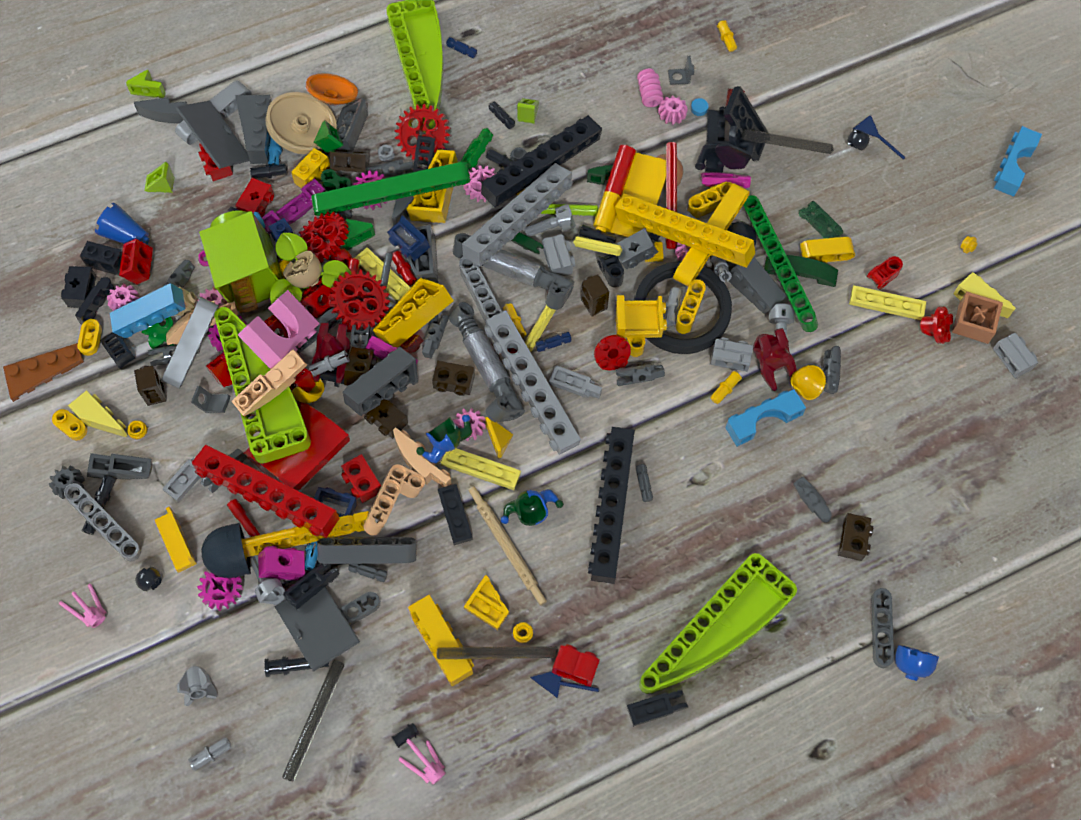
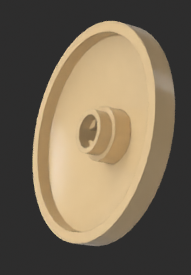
M290 92L282 94L270 103L266 113V126L272 139L284 149L298 154H309L313 148L320 152L323 151L313 142L324 120L334 128H337L336 119L331 109L325 103L306 93Z

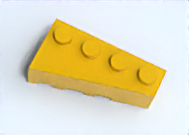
M437 150L428 169L458 163L455 151ZM453 187L413 196L412 203L407 207L411 221L446 223Z
M420 278L373 329V332L385 343L398 348L454 300L444 285Z
M430 594L408 606L413 622L450 685L453 687L471 676L474 664L469 656L465 657L463 654V645L458 638L455 639L452 635L453 629L448 621H444L441 608L438 604L434 603Z

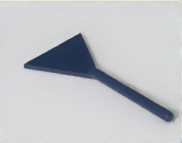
M871 115L853 128V130L856 129L879 138L900 158L905 159L903 154L878 133Z

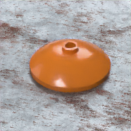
M315 74L306 80L307 91L314 98L325 104L343 105L357 98V87L343 77L333 74Z

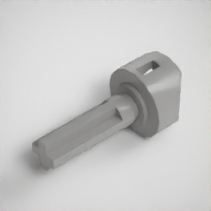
M566 204L555 208V217L526 227L524 229L526 236L530 237L555 228L558 225L562 227L563 231L576 227L569 205Z
M776 304L769 312V322L776 324V329L783 328L786 337L787 324L794 322V310L789 304Z
M258 555L249 557V561L260 583L255 589L259 603L278 605L284 601L283 593L285 590L279 579L259 578Z

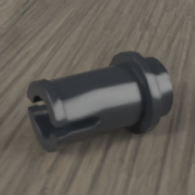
M408 723V727L391 736L398 748L405 744L407 739H416L417 735L420 734L414 723L410 725Z

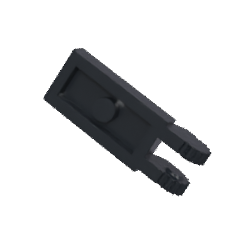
M105 276L98 281L76 312L75 316L81 325L86 320L94 319L99 307L103 306L105 298L111 295L110 290H114V286L108 277Z
M321 564L286 590L283 596L297 610L326 587L328 583H332L340 573L335 568L329 571L332 564Z
M678 690L668 694L666 692L628 704L626 707L633 727L688 708L687 702L671 706L669 701L680 698L684 695L683 691Z

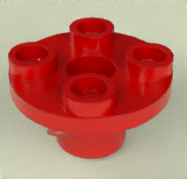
M939 306L934 314L924 316L921 319V332L928 336H934L938 344L950 342V325L953 323V314H949L946 307Z
M609 335L601 339L594 350V359L603 370L611 371L624 368L628 364L631 354L630 344L620 335Z

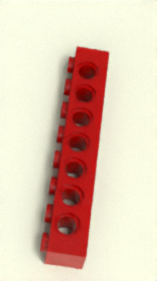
M322 278L319 279L315 286H310L302 292V299L300 301L304 307L308 306L307 311L314 318L322 316L324 311L330 307V302L333 301L328 299L329 295L333 293L329 291V287L323 285ZM322 295V300L318 302V297ZM274 314L264 321L273 332L279 329L277 335L288 338L285 326ZM223 352L208 363L206 368L218 384L225 388L232 385V380Z
M206 444L192 461L195 473L201 478L207 477L215 485H223L231 493L243 495V498L248 502L253 503L254 501L262 509L274 511L281 519L285 520L287 518L295 526L307 528L316 537L321 535L327 538L340 519L335 509Z

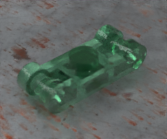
M811 201L808 207H803L798 211L799 216L802 219H806L823 236V239L835 238L843 234L841 226L815 201Z

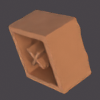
M966 291L959 303L952 333L989 344L996 334L1003 302Z

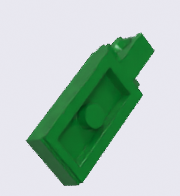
M488 128L482 129L478 138L473 139L460 161L466 162L468 169H472L478 164L480 156L485 152L486 146L494 136Z

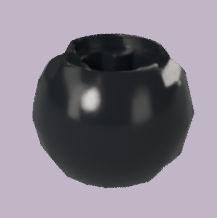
M856 129L848 135L847 139L849 146L861 151L869 145L870 141L868 134Z
M155 567L143 568L137 573L135 582L138 588L148 592V590H154L161 584L162 575Z

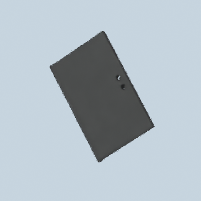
M210 100L175 107L219 169L250 161L247 151Z
M326 587L297 610L287 600L275 606L313 672L360 643V640Z

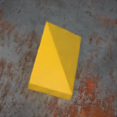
M485 417L486 428L498 459L502 458L513 434L497 422Z

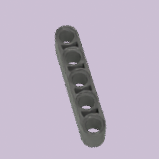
M412 537L321 538L317 541L318 562L322 564L412 563L417 559L416 539Z

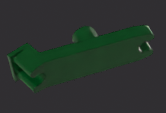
M520 232L511 240V242L523 247L524 250H529L536 254H540L538 248H544L540 242Z

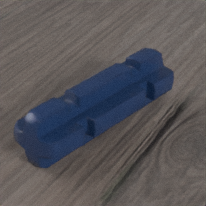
M449 37L446 41L447 47L454 48V50L464 55L468 54V57L475 58L477 55V49L469 48V45L461 41H456L452 37Z
M564 332L561 333V336L558 334L545 338V341H536L537 351L541 352L545 348L551 349L562 345V343H570L572 340L570 333Z

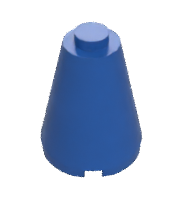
M112 203L113 207L111 208L107 206L97 220L96 224L99 225L98 230L95 229V233L101 237L123 244L133 239H138L148 244L150 240L148 238L149 234L116 203Z

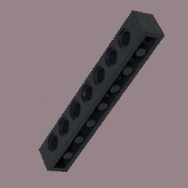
M589 115L583 119L580 118L575 124L566 127L558 135H553L550 140L544 144H539L536 149L527 152L519 160H514L508 167L500 169L492 177L486 178L482 182L481 195L494 207L499 206L531 185L555 163L558 165L565 163L600 140L602 127Z
M612 427L611 433H607L606 444L609 445V450L604 451L603 462L607 463L606 469H602L601 473L604 487H599L598 498L602 499L601 506L597 505L595 517H599V523L594 524L593 536H597L596 543L591 545L590 555H594V560L589 562L588 574H592L591 581L615 584L634 429ZM621 447L623 451L617 452L614 448ZM616 464L619 465L621 468L619 470H615L611 466ZM614 482L618 484V487L612 488L609 484ZM614 501L616 505L611 507L606 502ZM610 519L614 524L606 525L604 520ZM609 538L611 543L604 544L601 539ZM600 557H606L608 558L609 562L601 563L598 559Z

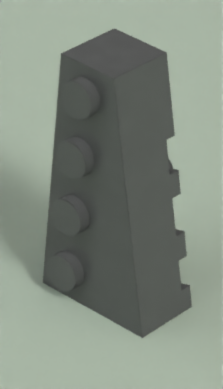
M235 95L250 163L268 164L270 134L268 133L265 119L267 109L272 102L270 95Z
M401 347L390 352L385 359L376 363L371 370L362 374L357 381L345 388L343 391L345 404L362 416L379 406L381 400L385 399L388 401L393 398V394L398 390L400 392L405 391L410 383L413 385L417 384L416 359Z

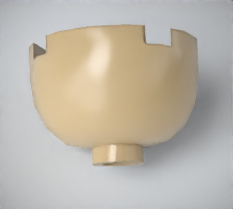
M305 251L296 256L298 260L294 263L290 261L283 272L286 280L298 288L315 286L322 272L321 263L317 256L311 251Z

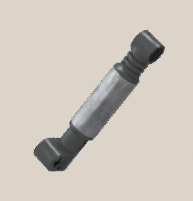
M459 233L455 236L452 252L457 258L463 257L462 243L470 237L469 234ZM503 249L497 251L489 261L481 265L536 288L539 286L548 290L545 303L554 310L561 309L564 306L575 284L573 280L548 271L540 264Z
M460 302L449 314V320L460 330L463 335L462 341L469 355L478 368L486 386L496 396V399L486 408V415L494 422L515 420L525 413V409L510 384L511 379L483 329L478 327L474 320L473 308L466 302Z

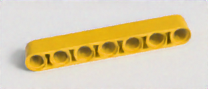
M733 183L707 224L727 230L746 202L750 191ZM691 247L676 269L673 279L689 287L691 281L696 279L711 255Z

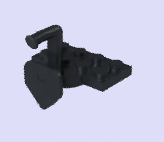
M741 86L734 87L723 113L731 126L729 141L705 144L695 164L697 170L705 169V161L708 154L714 153L717 154L725 167L732 170L744 169L750 159L752 161H759L769 132Z

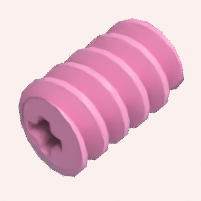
M651 68L644 69L637 75L642 103L645 107L659 106L661 100H664L659 75Z

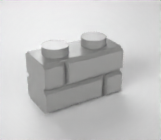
M562 234L544 238L542 245L549 271L560 276L572 274L575 260L569 254V251H571L569 241H565Z
M1016 333L998 341L993 348L1015 379L1031 371L1038 364L1036 355L1028 350L1024 339Z
M724 337L716 338L710 365L748 372L753 345H749L745 341L732 342Z

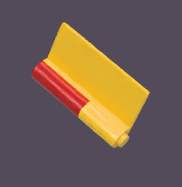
M620 145L593 224L596 230L599 229L604 233L608 232L627 238L642 230L619 221L615 206L623 194L658 205L666 180V160L640 154L633 147Z

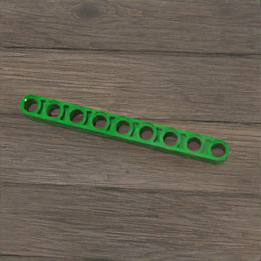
M458 162L312 195L311 199L314 215L320 216V214L326 215L327 212L332 214L333 212H342L465 185L471 182L468 164L466 162Z
M750 195L744 203V208L802 329L805 332H813L818 328L816 314L758 197Z

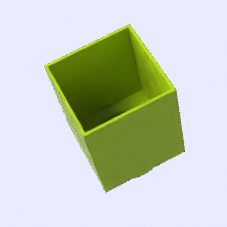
M230 211L224 213L212 221L210 228L199 231L215 288L228 303L235 301L239 311L270 299L273 284L283 279L271 238L252 211Z

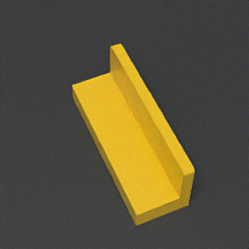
M169 506L166 508L168 514L155 519V523L175 569L179 573L197 563L177 517Z

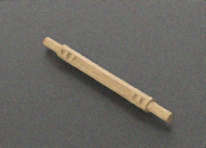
M475 487L470 488L469 493L476 502L478 511L528 590H531L540 606L545 604L547 601L539 590L536 579L486 501L484 502Z

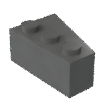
M431 225L416 227L426 237L430 248L415 261L408 257V261L417 280L423 278L439 283L435 234ZM406 231L399 236L409 246L416 242Z

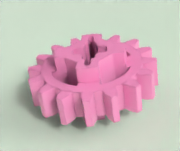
M480 165L478 170L473 167L472 173L469 172L471 182L463 185L465 194L470 195L471 200L477 198V202H479L480 199H483L485 203L486 199L481 195V181L483 182L486 178H490L496 173L494 168L488 170V166H486L485 169H482Z

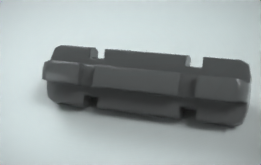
M645 464L637 465L636 473L638 475L640 491L642 492L643 502L652 501L653 493L651 491L649 475L647 474V466Z
M349 564L348 567L350 572H358L359 575L371 579L376 578L380 582H385L388 574L385 570H378L376 567L367 564Z

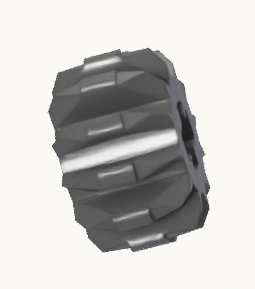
M71 465L68 468L62 466L61 471L55 470L56 475L50 476L52 482L49 483V487L54 495H59L61 499L66 498L64 490L69 484L75 483L84 489L82 483L85 481V478L81 476L82 472ZM76 490L71 492L70 498L73 497L74 493L76 495H79V491Z

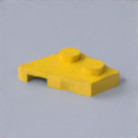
M485 575L464 605V609L498 630L509 615V611L491 584L489 577Z

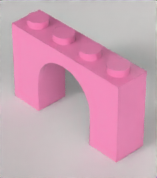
M288 290L268 308L285 326L288 338L274 333L259 316L238 334L270 369L280 362L291 350L297 351L296 346L300 348L307 341L305 337L308 339L317 332L315 328L320 324Z

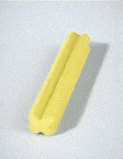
M579 236L573 241L575 247L620 256L622 252L620 245Z
M547 305L525 340V344L530 352L535 347V342L539 340L556 311Z

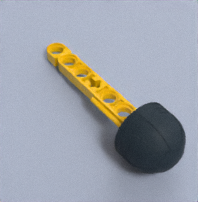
M370 511L356 513L353 516L339 517V521L327 538L343 536L355 531H364V522ZM236 523L213 530L203 542L201 556L205 567L211 573L222 578H233L251 574L249 557L258 555L268 546L286 549L316 542L324 537L321 535L319 537L314 536L305 527H294L244 538L241 524Z

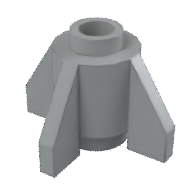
M198 666L189 668L177 684V692L185 694V706H189L194 699H200L204 696L212 699L217 697L216 689L210 682V676L206 673L205 669Z

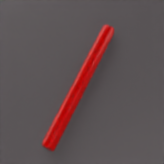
M668 142L666 144V209L677 212L676 142ZM666 238V248L676 249L677 242Z

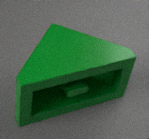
M324 120L313 143L325 152H330L340 148L343 143L338 130Z
M347 219L346 224L349 226L347 228L349 233L346 236L348 239L343 240L345 245H341V247L349 250L374 237L375 231L372 223Z

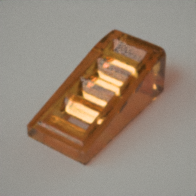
M251 276L232 282L231 285L240 314L258 309ZM252 301V303L242 305L244 302Z

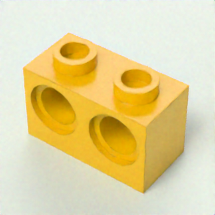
M313 148L291 171L294 183L302 188L313 179L319 182L321 180V173L326 169H330L328 156Z

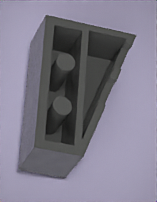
M753 257L747 268L736 265L729 271L732 277L728 282L764 314L787 297L755 257Z

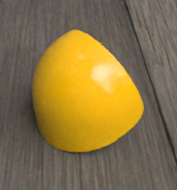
M815 365L804 366L798 369L791 377L793 389L806 400L817 398L824 390L826 384L823 370Z
M320 379L319 382H315L316 386L309 393L300 387H295L292 391L294 399L301 403L317 401L323 395L325 389L323 381Z

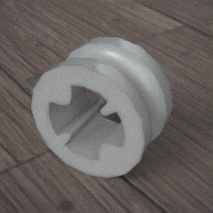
M382 145L378 149L381 161L390 162L394 159L395 155L392 146Z

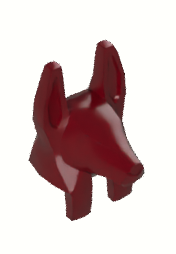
M320 323L319 333L316 337L317 347L312 364L324 360L326 356L331 357L344 350L349 354L351 343L347 337L348 326L346 324H339L337 335L334 337L329 334V323ZM347 362L337 366V383H341L344 379ZM321 374L313 376L315 382H319Z
M783 328L775 330L776 336L769 334L759 335L753 345V352L760 363L762 377L772 391L777 390L774 377L775 371L785 368L790 380L797 371L795 360L789 352V341Z

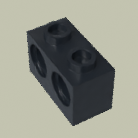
M87 241L80 254L86 267L119 276L122 250Z

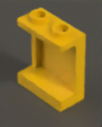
M617 295V335L624 338L662 337L663 330H667V320L663 319V314L666 313V303L662 302V296H658L656 301H624V295Z

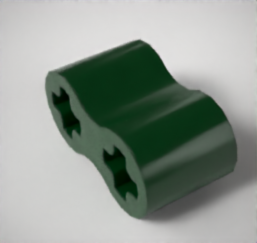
M326 169L321 173L322 184L328 191L352 186L348 178L338 176L332 169Z

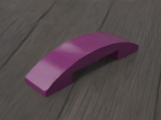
M316 179L302 187V193L274 213L271 210L262 217L266 226L264 229L269 234L271 233L268 226L283 218L291 225L313 208L311 196L326 192Z

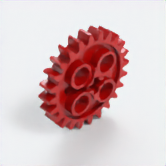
M416 104V110L410 106V112L404 110L405 117L399 116L402 122L396 123L399 129L394 130V132L399 133V136H396L395 139L400 140L397 146H403L401 152H407L406 157L412 156V160L415 159L416 145H411V139L421 136L420 132L426 131L423 137L436 139L434 156L437 150H447L444 145L450 144L446 139L447 137H452V135L447 133V131L451 130V127L446 126L449 120H443L445 114L439 115L440 110L438 108L434 111V106L430 105L428 108L426 104H423L421 109L420 105ZM417 119L418 126L413 128L412 122ZM435 121V128L430 130L429 123ZM421 150V153L429 154L430 152L427 150Z
M327 212L325 216L323 214H320L319 218L315 216L313 222L308 221L309 225L303 226L304 230L298 233L306 242L307 251L315 254L320 263H322L324 258L329 260L330 255L335 256V251L341 250L339 248L340 245H345L343 240L348 239L346 234L349 233L347 230L349 226L339 214Z
M360 269L358 274H356L355 270H352L350 275L347 271L344 273V277L339 275L338 281H334L332 284L334 287H331L329 290L333 294H330L328 299L333 300L329 306L335 307L331 313H338L336 320L342 318V324L348 322L349 328L354 324L357 330H359L361 325L366 330L368 324L371 328L375 326V322L379 324L381 318L386 316L384 312L389 310L385 305L390 303V300L385 299L389 296V293L383 292L387 287L380 286L382 280L376 281V275L372 278L369 277V271L363 275L362 269ZM362 287H368L370 292H365ZM344 289L350 290L352 295H347ZM366 304H371L374 310H369ZM348 307L355 308L356 313L350 312Z

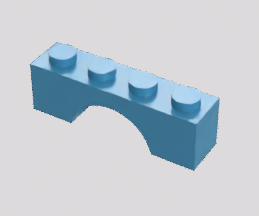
M1023 126L1019 133L1015 131L1011 142L1014 143L1009 145L1005 153L1008 157L1003 158L1000 164L1002 170L998 171L994 178V181H996L994 189L1014 197L1025 176V173L1017 164V159L1032 156L1042 136L1041 133Z
M795 389L789 392L786 390L774 399H766L760 406L749 407L741 415L735 414L731 416L725 428L736 447L754 439L756 423L760 419L776 417L788 423L803 416L806 407Z

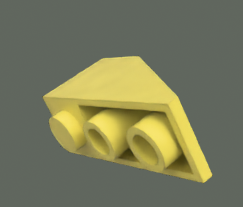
M973 272L958 285L953 293L960 300L967 291L1003 302L1000 316L1009 318L1016 309L1010 301L1003 298L994 288H991L980 276Z
M86 390L68 405L86 426L123 437L128 436L124 431L126 426L119 419L115 421L112 418L113 412L107 406L103 408L100 405L102 401L96 394L91 396Z

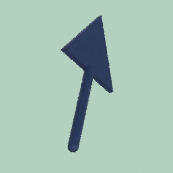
M552 671L530 677L557 699L560 685L599 692V688L561 681L562 677L552 673Z

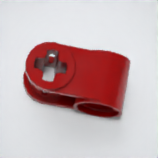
M896 256L889 257L886 261L874 267L867 274V278L872 279L878 285L877 288L881 290L898 277L903 267V261Z

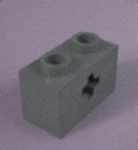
M646 228L616 244L622 248V252L618 257L626 270L636 267L638 263L651 259L658 253Z

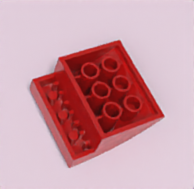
M298 401L297 405L311 440L310 447L307 450L267 463L257 462L250 451V447L244 452L246 457L267 476L297 491L350 441L349 434L332 420L310 405ZM299 437L296 441H301L304 437ZM280 443L277 447H282L285 443Z

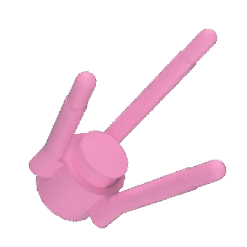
M88 584L97 608L94 606L88 607L76 592H72V596L85 610V617L62 601L59 602V605L84 622L87 627L95 628L106 619L104 616L106 611L101 606L92 584Z
M407 739V743L426 765L424 769L425 774L402 757L399 758V761L423 778L426 783L430 781L434 785L446 774L443 770L445 767L440 762L428 740L425 743L435 763H430L410 739Z

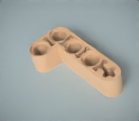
M399 464L392 466L364 522L365 532L369 535L379 534L388 520L399 493L409 498L417 497L425 485L423 476Z

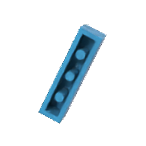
M169 283L111 312L112 332L123 338H129L133 334L146 330L148 327L160 323L170 316L177 315L186 309L182 289Z

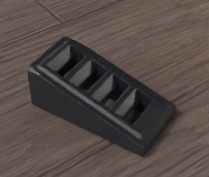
M417 137L413 172L428 169L434 157L435 138ZM421 142L430 143L431 145L430 147L421 146ZM421 150H427L430 152L429 154L421 153ZM420 157L429 158V159H428V161H422V160H420ZM419 164L428 165L427 168H419Z
M112 332L100 339V342L119 369L135 359L119 335ZM116 337L115 340H113V341H111L110 343L106 344L108 341H110L111 339H113V338ZM120 342L119 344L115 345L114 347L109 348L110 346L114 345L115 343ZM121 346L123 347V348H121V349H119L118 351H116V352L113 353V351H115L116 349L120 348ZM126 351L125 353H123L122 355H120V356H118V357L116 358L117 355H119L120 353Z

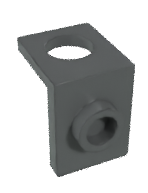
M687 56L685 69L668 70L670 85L690 84L691 75H694V65H692L691 56ZM678 73L682 76V79L675 80L672 76Z
M197 386L191 403L205 413H225L231 396L228 394H211L201 386ZM200 393L205 397L203 404H200L198 401Z

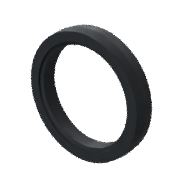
M682 261L666 263L649 272L641 281L634 301H646L649 292L654 286L663 280L673 278L676 269ZM704 266L695 279L703 281L718 300L720 316L715 326L699 337L680 339L663 333L662 337L646 338L650 343L667 352L693 354L708 349L714 345L716 338L719 339L723 336L730 323L732 301L727 286L715 272Z

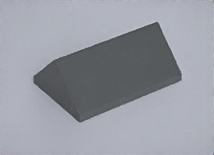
M363 98L343 107L336 122V129L340 134L343 145L337 148L338 150L354 151L368 117L366 101Z

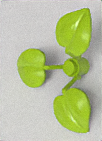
M283 233L276 242L275 250L281 259L291 261L295 258L296 261L298 260L296 258L297 255L307 251V244L300 236L294 233ZM332 260L324 264L323 272L320 275L322 276L321 281L323 285L331 288L334 287L332 285L333 282L338 281L339 275L344 277L346 271L349 275L351 271L343 262ZM286 279L278 280L271 288V305L287 290L300 302L302 292L307 288L293 286Z

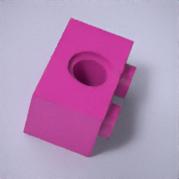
M276 546L264 548L258 554L259 578L300 579L305 574L304 551H299L296 548L278 549Z

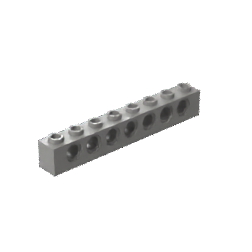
M556 163L462 243L463 257L478 266L489 261L507 242L511 241L516 234L524 230L551 203L559 199L566 190L571 188L573 183L572 172Z
M505 310L487 319L484 328L488 338L492 337L496 352L498 354L501 353L504 358L502 361L507 370L510 369L513 374V382L516 386H520L524 401L529 402L531 405L530 411L534 418L539 419L541 423L539 425L544 435H548L552 450L557 451L560 455L579 445L581 441L579 435L507 311ZM501 332H504V333H506L508 336L505 337V338H502V337H500L498 334L501 333ZM509 348H514L517 352L515 354H511L507 350ZM523 364L526 366V369L520 370L517 368V365ZM533 380L535 385L529 386L526 384V381ZM542 396L545 401L537 402L535 397ZM551 412L554 418L548 419L544 414ZM559 428L563 430L564 434L557 435L554 433V430Z

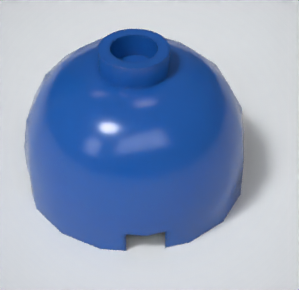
M902 645L897 646L895 655L898 669L906 673L905 678L918 681V677L926 678L935 671L939 659L937 655Z

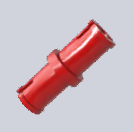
M400 251L392 253V260L397 267V273L402 276L408 286L415 284L417 279L414 277L410 270L411 266L405 261Z

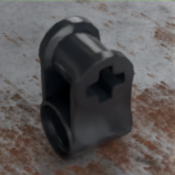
M611 254L603 257L598 256V266L609 286L615 288L621 286L624 279V268L618 256Z

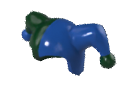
M462 416L463 428H459L452 418L449 417L433 430L426 433L433 445L432 452H426L423 447H418L416 453L422 455L431 463H438L446 452L454 450L461 441L472 435V428L469 422L470 416Z
M550 489L541 492L526 490L520 493L516 500L504 505L501 522L503 524L509 523V515L516 513L522 524L527 526L542 523L548 516L546 503L554 502L557 508H562L564 503Z

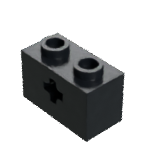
M69 266L68 273L65 274V287L61 291V299L67 307L80 308L95 286L97 276L91 267Z

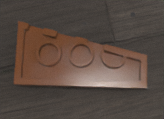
M78 343L3 366L10 399L14 402L26 392L29 394L34 391L35 387L40 384L52 381V378L56 375L64 374L82 364L84 360L82 353L77 347Z

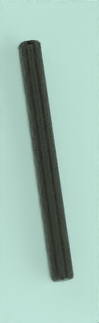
M745 129L741 134L742 139L747 141L831 154L834 151L833 144L748 129Z
M440 647L437 649L436 655L437 659L556 658L558 647Z
M334 660L282 775V778L287 781L293 782L343 671L344 663L338 660Z

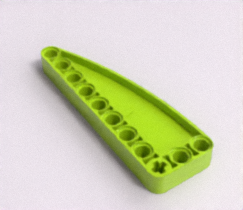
M405 0L391 3L386 8L388 24L413 108L416 110V104H418L422 109L423 104H426L428 108L430 105L434 106V111L437 108L440 109L443 88V50L440 24L434 0ZM435 121L429 123L430 130L435 128Z
M220 307L215 311L214 317L235 395L237 396L260 374L264 376L271 369L238 336L246 327L245 323L229 308ZM289 387L254 412L246 416L241 414L250 451L259 463L271 462L305 451L310 447L311 440L308 430ZM256 432H260L259 435L253 436ZM299 437H304L303 440L296 441ZM280 443H285L282 447H277Z
M757 553L751 554L643 673L639 681L640 690L645 694H652L673 686L704 671L736 651L766 627L790 603L797 592L795 583L762 555ZM754 562L758 564L755 568L752 566ZM766 575L773 576L775 581H768ZM737 576L745 577L747 582L741 583ZM787 588L791 595L783 594L781 589ZM730 590L733 592L734 596L727 597L724 591ZM711 605H718L721 611H713ZM699 619H704V620H706L707 623H708V626H706V627L700 626L699 623H698V620H699ZM692 634L695 640L692 642L687 641L684 635ZM674 648L679 649L681 656H674L671 650ZM660 663L665 664L668 667V671L661 672L657 665ZM647 678L652 679L655 685L647 687L644 684V680Z

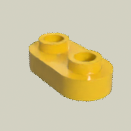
M86 320L81 326L77 347L85 356L95 354L99 348L102 326L97 320Z
M60 409L53 414L52 423L69 438L77 441L86 436V425L68 410Z

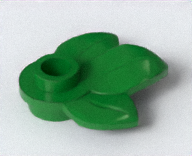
M171 316L164 319L166 320L164 326H161L160 322L148 327L146 330H142L143 334L149 335L148 343L152 349L159 347L164 341L166 342V334L174 324Z

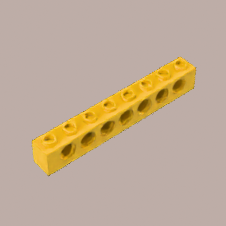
M623 194L615 206L618 220L640 229L646 228L648 232L747 268L755 255L754 240L630 195Z

